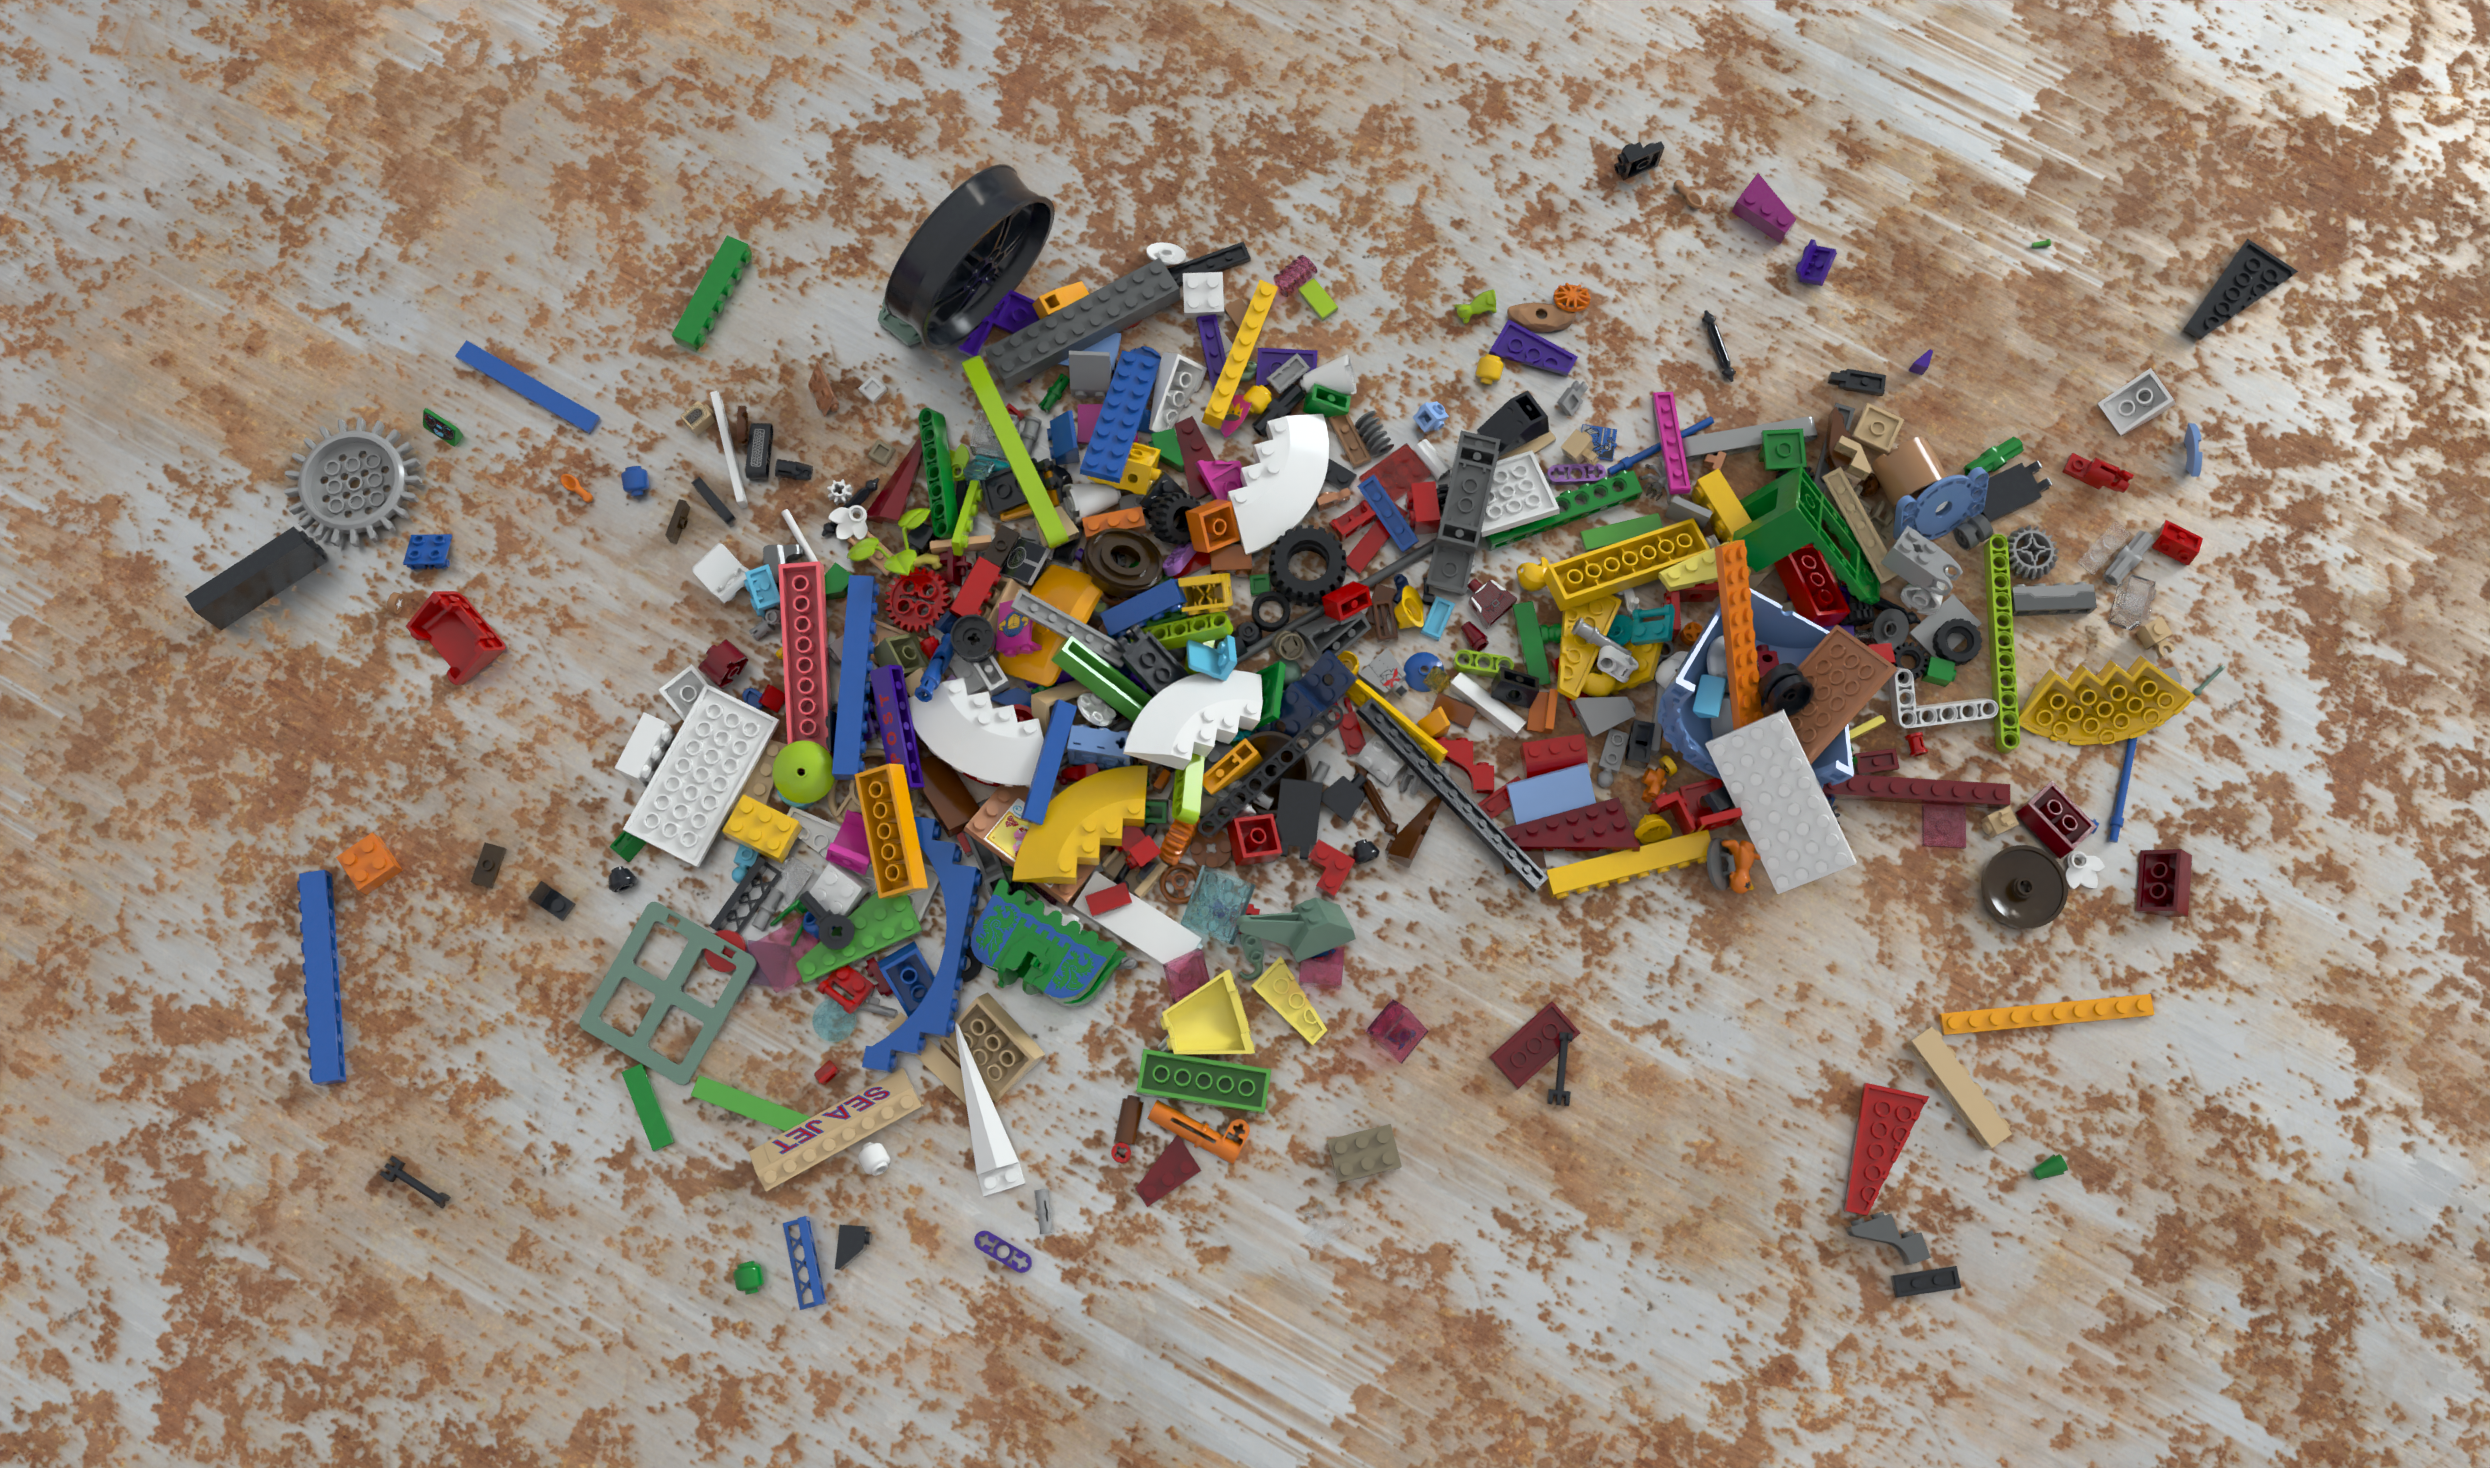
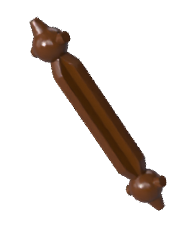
M1355 765L1354 777L1359 772L1368 780L1362 789L1380 821L1385 824L1384 832L1396 837L1399 825L1392 822L1391 815L1372 781L1367 778L1368 771Z

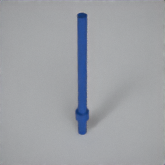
M1710 416L1680 431L1681 438H1686L1714 424L1713 418ZM1660 442L1631 457L1627 456L1621 459L1618 464L1607 469L1608 474L1612 476L1621 470H1628L1633 467V464L1661 451Z
M2138 737L2128 739L2114 816H2111L2110 826L2112 827L2109 841L2112 843L2118 842L2120 828L2123 827L2124 823L2122 816Z

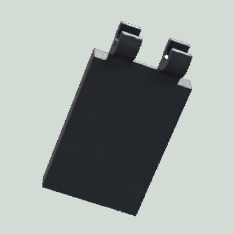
M1031 458L1046 491L1060 488L1057 479L1055 480L1054 477H1050L1045 480L1043 473L1055 469L1053 461L1046 458L1037 462V459ZM1011 467L979 478L989 516L994 517L1028 504Z
M2039 460L2027 467L2020 463L1990 477L1985 507L1981 515L1985 516L1989 522H1993L2040 500L2042 497L2040 493L2049 489V486L2053 484L2049 478L2039 483L2035 480L2033 474L2039 472V469L2042 468Z
M1136 623L1126 632V635L1134 640L1132 643L1129 644L1126 638L1121 636L1112 644L1116 651L1123 653L1120 657L1123 663L1154 696L1172 683L1190 676L1150 631L1144 634Z
M1281 778L1276 828L1283 852L1280 855L1281 857L1288 856L1289 845L1301 847L1299 859L1308 860L1310 845H1316L1323 782Z

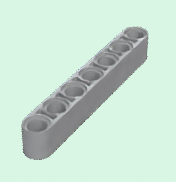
M1809 416L1686 437L1682 439L1686 462L1704 460L1707 454L1717 456L1719 451L1727 453V456L1762 450L1761 432L1763 430L1803 428L1804 442L1816 439L1818 434L1814 419Z

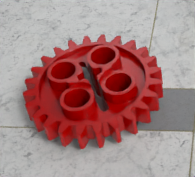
M915 567L914 572L910 570L908 576L900 574V579L894 577L895 585L888 584L892 589L891 592H885L890 597L884 600L887 605H890L885 608L890 613L888 617L894 620L893 623L896 626L900 625L902 630L907 628L910 633L913 632L914 628L917 633L921 632V628L928 632L929 625L936 628L935 621H939L941 619L940 616L946 613L944 608H950L946 601L951 600V597L945 595L950 592V589L945 587L947 583L941 580L942 577L939 574L935 575L932 569L928 572V569L923 567L922 571ZM910 585H914V589L911 592H907V588ZM934 588L933 593L929 596H926V592L929 589ZM909 604L908 610L902 612L903 606ZM929 608L928 613L921 616L922 610Z

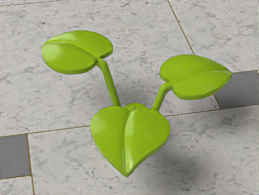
M930 508L913 509L901 516L898 525L903 527L902 533L905 550L890 557L880 546H877L879 544L878 538L871 537L856 543L848 552L847 559L862 561L872 556L875 550H877L887 558L884 563V568L887 571L908 576L910 570L914 572L915 567L913 563L917 553L915 550L909 549L906 531L921 525L931 512Z

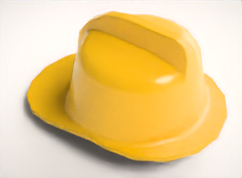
M1410 585L1403 588L1402 600L1394 608L1399 629L1412 628L1414 626L1422 628L1424 625L1421 596Z
M1645 814L1639 821L1638 828L1634 834L1641 843L1648 845L1668 840L1672 835V828L1659 814Z

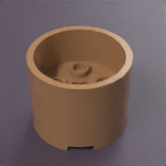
M1921 436L1898 445V448L1889 452L1887 456L1886 454L1881 455L1871 464V469L1893 509H1896L1897 502L1902 497L1911 495L1917 500L1932 484L1948 477L1927 438L1924 439Z

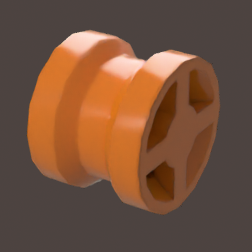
M1697 622L1687 623L1680 633L1681 641L1688 646H1693L1703 630L1702 626Z

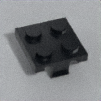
M1166 472L1160 474L1159 478L1139 503L1143 508H1146L1143 509V514L1148 519H1151V515H1149V511L1153 509L1151 505L1156 503L1155 499L1158 496L1162 497L1163 493L1169 492L1187 494ZM1178 509L1174 513L1173 522L1179 515Z

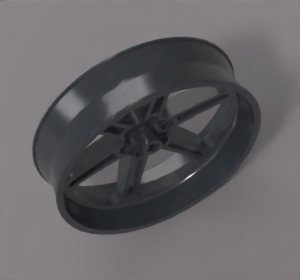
M1006 164L991 166L969 178L943 200L929 215L902 252L887 284L885 292V308L892 317L898 318L912 326L922 338L924 345L929 349H944L964 339L980 326L982 320L990 315L994 307L1010 289L1015 291L1037 260L1049 237L1054 222L1055 208L1052 201L1029 190L1018 177L1015 169Z

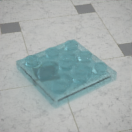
M1202 865L1180 924L1234 945L1239 931L1236 921L1240 916L1245 915L1256 885Z

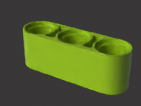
M1471 650L1458 651L1453 660V667L1457 672L1495 678L1499 670L1498 666L1501 664L1506 665L1511 670L1514 667L1512 659L1507 656ZM1465 658L1468 664L1462 665L1458 662V659ZM1485 661L1488 667L1481 668L1478 662Z

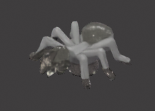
M1659 455L1663 468L1662 471L1654 464L1645 465L1648 469H1654L1659 477L1649 473L1645 476H1639L1638 479L1646 480L1652 478L1657 480V482L1653 483L1648 482L1642 489L1644 490L1650 486L1646 491V496L1652 493L1650 497L1652 499L1659 494L1656 498V501H1658L1663 495L1662 488H1665L1667 491V504L1670 505L1671 494H1669L1663 456Z

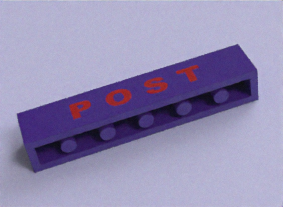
M886 665L870 671L886 764L904 765L909 792L923 788L925 786L902 665Z

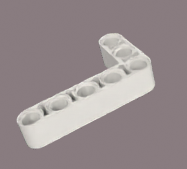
M1896 667V672L1889 678L1892 719L1897 726L1903 728L1987 719L1994 717L1998 713V704L1986 698L1916 706L1912 672L1905 668ZM1903 672L1904 679L1902 682H1899L1897 679L1898 675ZM1905 693L1906 700L1901 703L1899 700L1900 695ZM1988 703L1989 709L1984 713L1983 706ZM1965 706H1968L1969 711L1964 716L1962 710ZM1947 708L1949 711L1948 716L1943 718L1942 712ZM1927 710L1928 718L1923 721L1922 713ZM1904 713H1907L1908 720L1902 723L1901 717Z

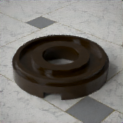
M1110 528L1094 534L1087 541L1082 554V568L1084 572L1087 570L1092 577L1091 582L1102 591L1121 598H1133L1137 594H1141L1159 585L1164 573L1162 568L1164 563L1163 557L1156 545L1142 534L1128 529ZM1120 552L1133 557L1139 565L1134 568L1121 567L1112 560L1110 553Z

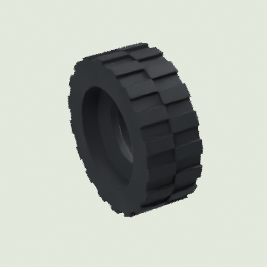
M1961 618L1948 620L1935 632L1932 640L1933 650H1935L1936 656L1940 659L1955 662V666L1965 665L1978 655V651L1982 647L1981 633L1968 620L1966 621ZM1952 633L1964 635L1967 640L1965 650L1961 652L1951 650L1947 643L1949 635Z

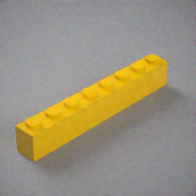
M1259 280L1205 410L1202 423L1220 430L1275 298L1277 286Z
M1708 830L1640 846V852H1633L1632 849L1546 870L1545 874L1549 877L1546 880L1550 897H1557V900L1569 897V893L1577 892V894L1589 892V888H1607L1610 886L1609 883L1617 881L1618 884L1629 882V878L1637 876L1638 879L1649 877L1652 872L1657 871L1658 874L1669 872L1672 867L1677 866L1678 869L1689 867L1692 862L1698 861V864L1706 863L1707 850L1711 838Z

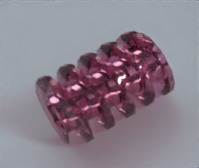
M1299 255L1297 260H1293L1285 269L1280 270L1279 274H1275L1273 279L1278 287V291L1284 297H1288L1287 290L1293 293V285L1296 288H1300L1299 281L1304 284L1306 283L1304 276L1311 279V272L1317 274L1318 271L1309 258Z

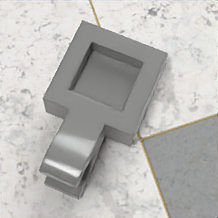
M1577 380L1574 381L1571 388L1568 387L1557 401L1567 416H1573L1583 403L1580 397L1588 389L1584 381L1581 384Z

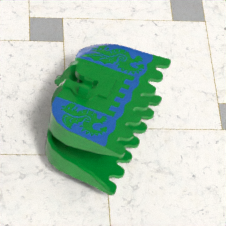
M1000 879L972 932L971 948L974 956L986 967L998 973L999 981L997 985L1001 988H1005L1006 985H1011L1018 978L1023 979L1022 988L1024 993L1028 995L1037 993L1043 995L1045 993L1054 1001L1064 1006H1081L1094 999L1111 975L1121 965L1122 958L1127 957V954L1120 950L1116 951L1118 945L1112 941H1098L1099 936L1095 931L1087 932L1086 930H1081L1080 932L1081 926L1077 921H1070L1066 926H1063L1061 923L1063 916L1057 910L1052 911L1047 916L1044 915V903L1039 900H1029L1026 902L1027 895L1024 891L1018 890L1013 895H1010V892L1008 894L1009 884L1005 880Z

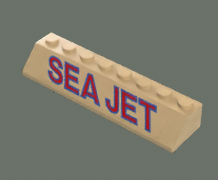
M901 1068L749 1151V1155L765 1191H768L922 1107L923 1104L904 1068Z

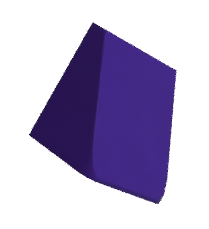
M1929 349L1911 365L1909 371L1919 375L1924 374L1929 367L1933 350Z

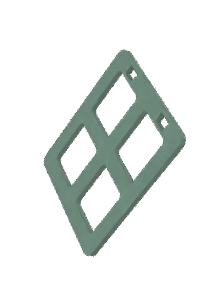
M651 902L646 906L580 1019V1027L673 1082L685 1085L690 1082L755 970L757 960L749 953L658 902ZM669 916L680 921L676 927L667 922ZM656 922H660L688 938L687 945L669 976L664 981L636 966L633 962ZM725 947L736 952L732 959L722 954ZM704 949H708L736 965V971L713 1008L706 1006L681 990L682 985ZM623 978H628L655 994V1000L632 1037L608 1025L600 1018ZM671 1005L677 1006L704 1023L680 1065L660 1055L648 1046Z

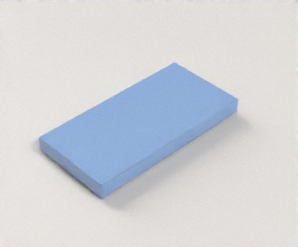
M1587 763L1506 784L1516 825L1596 803Z

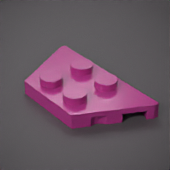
M1199 460L1195 463L1214 500H1227L1229 491L1243 488L1240 479L1241 468L1243 467L1240 461Z

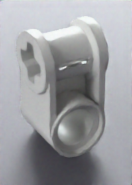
M1604 646L1599 651L1598 668L1615 677L1620 682H1627L1632 671L1637 670L1639 667L1638 662L1633 657L1622 653L1612 646Z

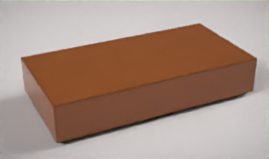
M1439 692L1431 712L1441 706L1449 720L1469 728L1477 708Z

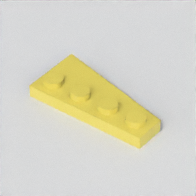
M1715 547L1659 572V579L1669 592L1695 587V584L1714 583V580H1718ZM1747 566V568L1749 569V576H1750V574H1751V569Z

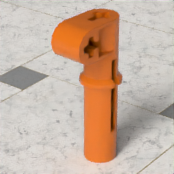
M1159 1100L1155 1102L1147 1118L1195 1144V1148L1201 1147L1232 1165L1250 1132L1246 1121L1236 1119L1230 1123L1223 1135L1211 1129L1208 1123L1204 1125ZM1171 1119H1174L1184 1124L1185 1126L1199 1132L1200 1134L1214 1140L1215 1144L1172 1122ZM1239 1125L1242 1126V1131L1244 1132V1135L1239 1134L1237 1139L1242 1141L1241 1144L1226 1137L1227 1133L1234 1136L1235 1130L1233 1127L1237 1128Z

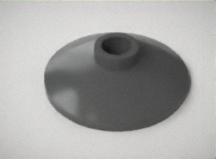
M1886 609L1879 613L1872 627L1875 642L1877 644L1891 643L1893 649L1904 643L1909 632L1907 617L1897 609Z

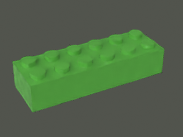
M1143 1049L1136 1093L1138 1095L1264 1115L1271 1069Z

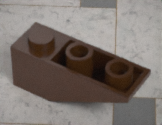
M1834 407L1829 414L1824 458L1830 472L1839 467L1846 471L1852 460L1851 457L1834 450L1841 436L1852 440L1850 432L1845 428L1844 417L1841 412L1839 413L1837 407Z

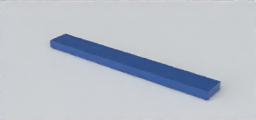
M467 340L455 355L458 360L590 434L600 419L599 415Z

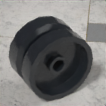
M1783 663L1775 666L1762 677L1758 685V692L1774 713L1784 709L1787 717L1803 710L1813 697L1814 688L1796 665Z

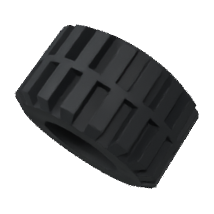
M1169 492L1163 493L1162 497L1158 496L1155 499L1156 503L1151 505L1152 511H1149L1151 519H1148V522L1152 525L1150 528L1151 532H1155L1154 536L1162 542L1179 545L1192 542L1185 512L1201 506L1200 502L1196 501L1194 496L1185 493ZM1178 509L1180 518L1177 526L1175 527L1173 523L1174 513Z

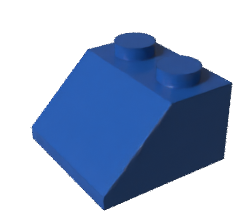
M1069 410L1050 420V428L1047 429L1048 441L1052 440L1053 447H1049L1051 459H1055L1056 465L1080 462L1073 412Z

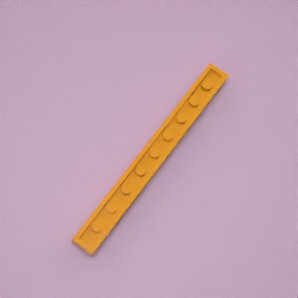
M2151 994L1941 1013L1939 1014L1942 1036L2147 1017L2155 1014Z

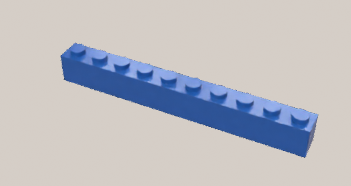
M849 575L832 775L835 780H855L854 774L865 771V762L862 761V756L866 754L867 750L864 733H868V721L865 720L866 713L869 714L870 702L867 701V695L871 694L872 689L869 674L873 670V661H870L871 654L875 652V643L872 642V635L876 634L874 615L878 614V603H875L876 596H879L880 592L879 583H876L874 576Z
M326 870L299 873L297 888L300 892L301 901H299L298 907L300 913H302L300 931L303 934L301 950L305 958L302 969L306 976L304 993L307 996L308 1005L305 1006V1013L309 1020L306 1032L310 1039L308 1056L312 1066L309 1070V1076L313 1084L319 1086L346 1082L332 873Z

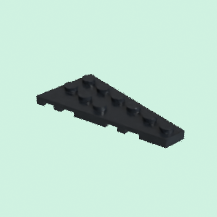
M2247 239L2183 329L2201 340L2294 276L2298 271Z

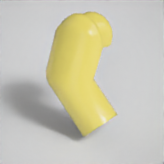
M930 553L916 557L913 563L914 567L931 564L935 570L942 567L939 555Z

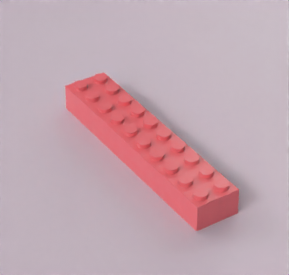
M820 561L778 564L788 745L797 741L818 743L827 749L833 758L834 753L830 752L826 745L828 728L826 727L825 719L828 716V710H832L824 565ZM800 768L798 772H805V770Z

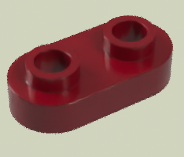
M872 957L867 960L868 965L865 966V969L870 977L874 976L878 983L875 987L881 996L885 994L886 997L894 994L880 971L876 959Z

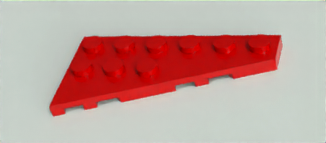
M1869 1083L1863 1084L1844 1206L1845 1212L1863 1216L1868 1215L1879 1194V1190L1887 1179L1890 1169L1896 1162L1929 1096Z

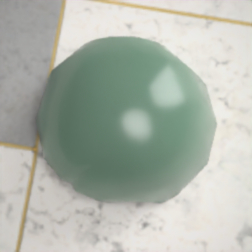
M1280 658L1273 664L1279 661L1286 664L1283 690H1286L1291 683L1302 679V670L1295 660Z

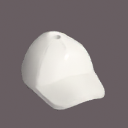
M1676 652L1658 666L1655 678L1657 683L1664 689L1669 685L1676 673L1675 670L1679 669L1688 652Z

